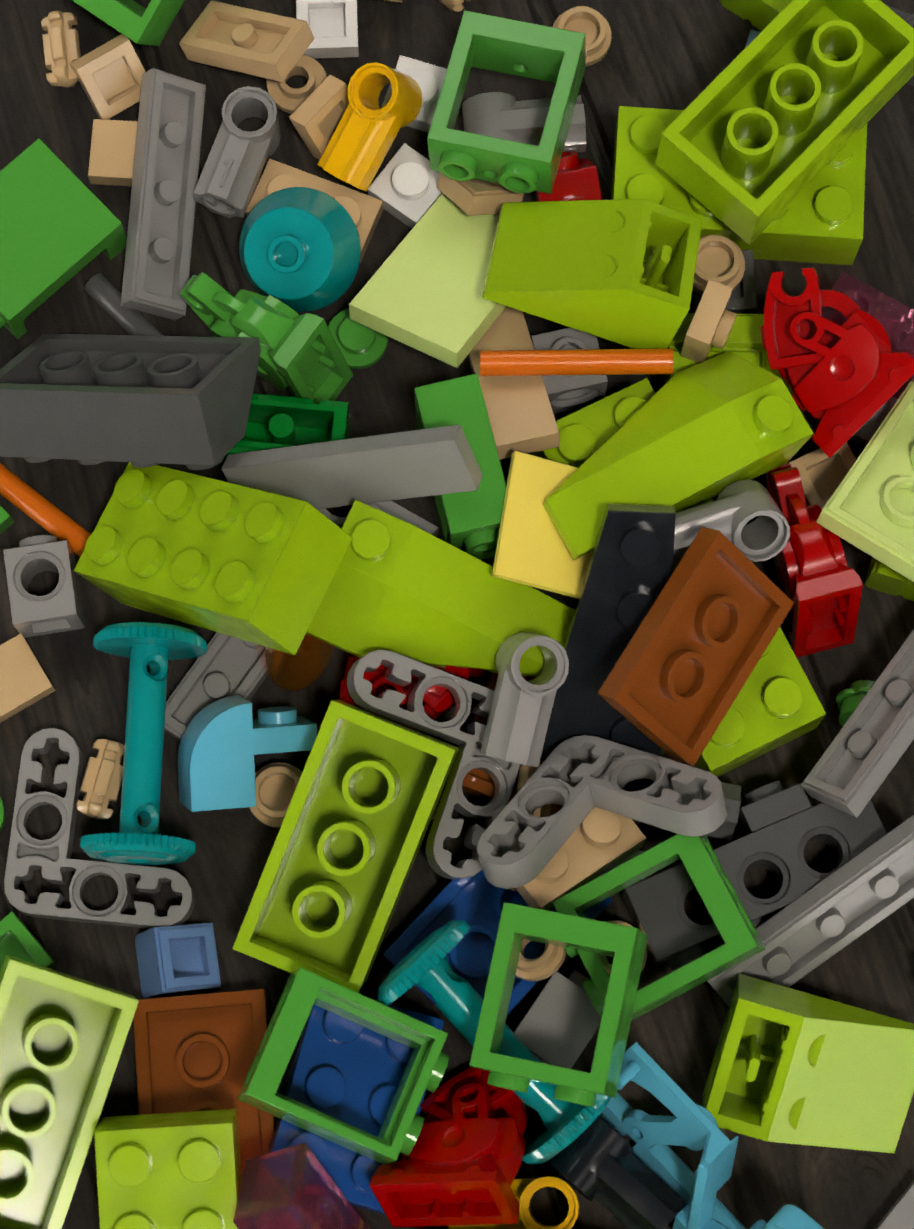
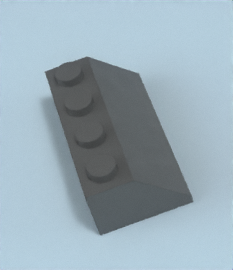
M43 333L0 369V457H21L29 463H40L51 459L77 460L81 465H95L105 461L131 462L132 466L138 468L151 467L158 464H183L191 470L212 468L221 463L224 456L245 436L261 352L259 338Z

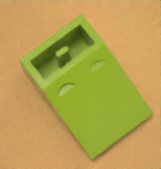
M646 199L504 202L499 215L482 298L633 349L668 348L690 309L703 219Z
M739 974L704 1088L702 1107L712 1114L718 1128L767 1142L895 1153L914 1093V1023Z

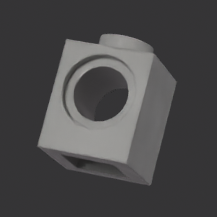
M573 328L531 336L534 350L600 349L597 336ZM606 375L542 376L554 415L580 410L605 398L608 383Z
M38 535L22 539L19 542L18 548L3 550L12 624L19 634L22 633L24 638L85 628L78 574L73 571L76 566V556L67 540L57 541V537L52 535ZM53 571L59 574V582L51 593L35 596L28 592L30 581L38 573Z
M575 970L571 972L568 978L557 971L553 974L514 1032L541 1063L568 1069L572 1068L600 1026L602 1018L591 1004L583 986V982L589 978Z

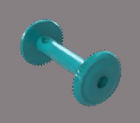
M128 622L108 625L95 634L93 640L94 648L104 653L130 658L119 833H98L82 836L80 847L89 857L114 863L162 865L184 862L195 853V842L175 836L158 835L168 661L205 655L207 643L196 631L176 625L149 622ZM147 664L149 665V667H150V669H151V673H150V674L147 672V668H146ZM138 814L142 819L141 825L137 821Z
M451 920L428 935L391 970L378 988V1001L388 1006L416 984L419 988L431 994L436 1007L474 1047L483 998L466 979L452 971L445 957L467 934L470 926L464 920ZM505 1023L499 1054L540 1062ZM533 1080L529 1082L527 1093L514 1091L525 1105L530 1106L539 1113L543 1121L541 1127L537 1129L525 1144L522 1160L528 1164H541L554 1157L576 1140L593 1123L607 1106L611 1097L596 1094L594 1107L553 1099L556 1085Z

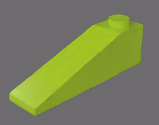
M726 351L676 373L545 500L543 506L572 558L576 560L593 552L607 504L674 506L676 513L684 511L719 495L728 485L736 481L752 480L787 464L814 433L782 378L730 351Z
M355 500L341 528L353 539L306 633L359 658L372 651L386 650L432 667L446 668L447 665L486 669L491 673H498L496 654L500 645L509 636L519 632L547 636L558 641L564 648L569 625L576 610L531 586L493 577V566L410 523ZM538 646L530 647L522 654L519 661V670L522 676L538 677L541 674L545 658Z

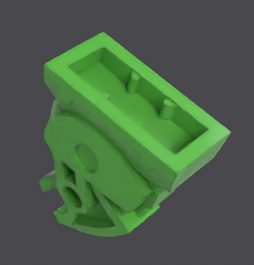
M203 272L198 276L192 275L178 294L209 328L213 337L259 338L261 352L256 375L280 391H285L288 387L293 397L309 398L313 400L314 404H319L321 400L335 401L353 377V373L325 320L316 314L305 313L299 315L288 305L271 295L266 297L244 289H240L233 297Z

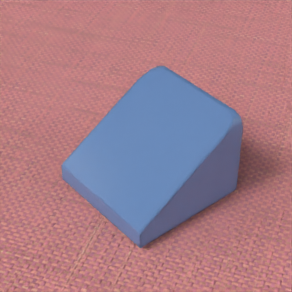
M213 923L154 927L136 935L135 946L141 993L144 999L212 990L221 987Z

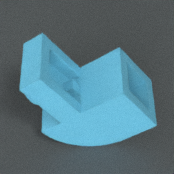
M239 695L214 701L203 708L191 720L181 738L177 763L179 802L191 812L256 807L254 755L312 750L317 737V724L303 716H297V708L258 709V719H253L252 702Z

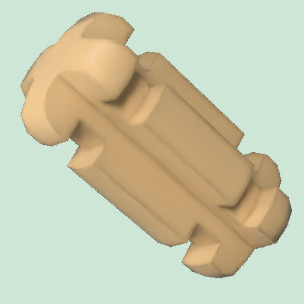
M59 10L49 12L48 16L43 18L41 22L42 29L48 31V34L42 35L45 66L48 70H52V73L46 74V78L52 86L68 88L75 86L76 82L79 81L70 63L81 57L79 33L75 28L72 29V26L78 25L73 13L61 12Z
M97 739L92 746V749L98 750L96 758L89 757L79 790L85 793L83 801L76 800L75 807L83 815L96 819H110L114 810L108 808L110 801L117 802L122 785L123 766L121 762L122 758H124V745L112 740Z

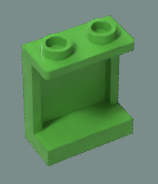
M39 138L0 171V329L5 326L16 339H19L27 332L23 322L34 310L101 252L111 261L126 248L127 242L123 225L119 219Z

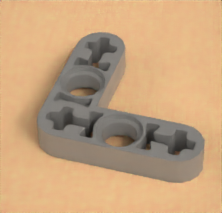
M377 650L369 652L354 662L348 672L347 687L353 701L366 711L459 745V751L449 773L427 838L425 853L428 864L435 873L443 878L458 880L475 876L482 870L477 853V842L484 831L506 807L520 764L480 754L486 725L475 721L467 725V733L460 730V727L470 714L472 698L478 700V704L471 713L484 718L489 717L494 690L392 651ZM380 665H383L387 668L386 679L403 687L411 683V675L418 677V682L408 695L407 710L399 706L406 697L405 694L394 690H386L380 693L377 698L371 695L372 683L363 679L364 672H372ZM432 686L444 687L454 696L456 703L455 712L452 718L446 722L434 721L424 711L422 704L423 696L427 689ZM473 769L483 770L488 773L494 782V796L483 807L475 806L468 802L463 794V779ZM453 809L465 817L485 819L483 828L478 824L468 827L464 846L473 850L472 858L458 861L455 867L450 864L452 853L443 849L444 840L455 839L459 836L465 819H452Z
M47 728L34 733L26 741L21 754L4 878L5 894L10 904L21 913L35 918L145 929L183 925L192 915L195 897L189 882L179 872L159 867L71 859L77 818L75 803L76 800H79L84 765L83 753L75 739L66 731ZM53 743H59L61 752L70 757L68 764L57 765L53 785L57 789L67 788L64 798L47 791L30 793L32 784L45 788L47 771L36 759L38 754L49 753ZM42 805L56 807L62 815L60 830L54 837L48 840L32 838L27 831L29 814L35 808ZM41 869L42 877L47 882L66 885L65 872L74 871L75 874L69 886L71 908H60L64 897L58 893L48 892L40 893L37 903L30 904L29 895L19 890L21 880H31L34 870ZM98 875H106L113 878L118 886L116 901L111 907L103 911H94L87 908L82 900L84 885L89 879ZM130 877L140 878L136 889L139 892L153 894L160 892L162 883L170 882L172 891L176 895L182 896L181 905L170 906L167 916L159 917L158 910L153 904L134 901L136 914L125 915L131 899L128 879Z
M575 736L563 741L552 751L489 825L477 842V853L487 881L495 887L510 889L521 887L536 878L594 807L680 835L691 837L706 835L719 828L727 817V806L722 783L716 775L706 770L596 736ZM646 778L654 781L648 788L640 791L630 792L622 789L633 780ZM559 804L563 806L560 811L547 817H534L531 815L533 811L544 805Z

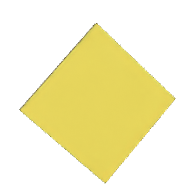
M518 451L512 453L492 571L493 577L580 599L583 581L592 553L574 560L543 506L545 500L578 469L577 467Z

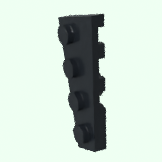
M607 504L585 574L583 589L574 617L572 616L565 638L564 649L569 659V672L564 683L556 691L540 761H545L563 741L582 735L596 736L662 757V749L597 693L672 575L676 520L674 506Z

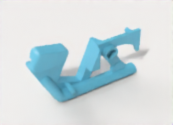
M635 1042L624 1054L618 1090H621L629 1081H633L652 1093L675 1116H654L642 1110H634L617 1092L616 1098L611 1097L609 1103L598 1117L612 1127L620 1136L624 1137L627 1135L635 1143L633 1155L685 1201V1204L682 1206L683 1209L675 1216L673 1229H747L716 1197L717 1191L731 1178L739 1137L736 1136L730 1141L718 1128L712 1114L704 1107L695 1104L647 1052ZM668 1145L685 1146L694 1151L703 1149L700 1164L695 1173ZM786 1204L781 1207L768 1223L760 1219L750 1229L824 1228L799 1207Z

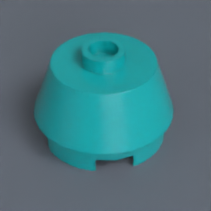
M291 187L273 192L252 209L241 231L239 254L244 274L258 294L266 297L271 295L296 312H310L332 304L347 291L358 271L361 247L355 223L347 210L338 201L316 189Z

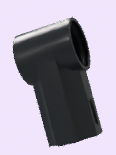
M597 1117L576 1140L546 1161L575 1190L591 1202L593 1199L598 1201L626 1229H665L685 1204V1201L633 1155L635 1151L633 1147L600 1117Z

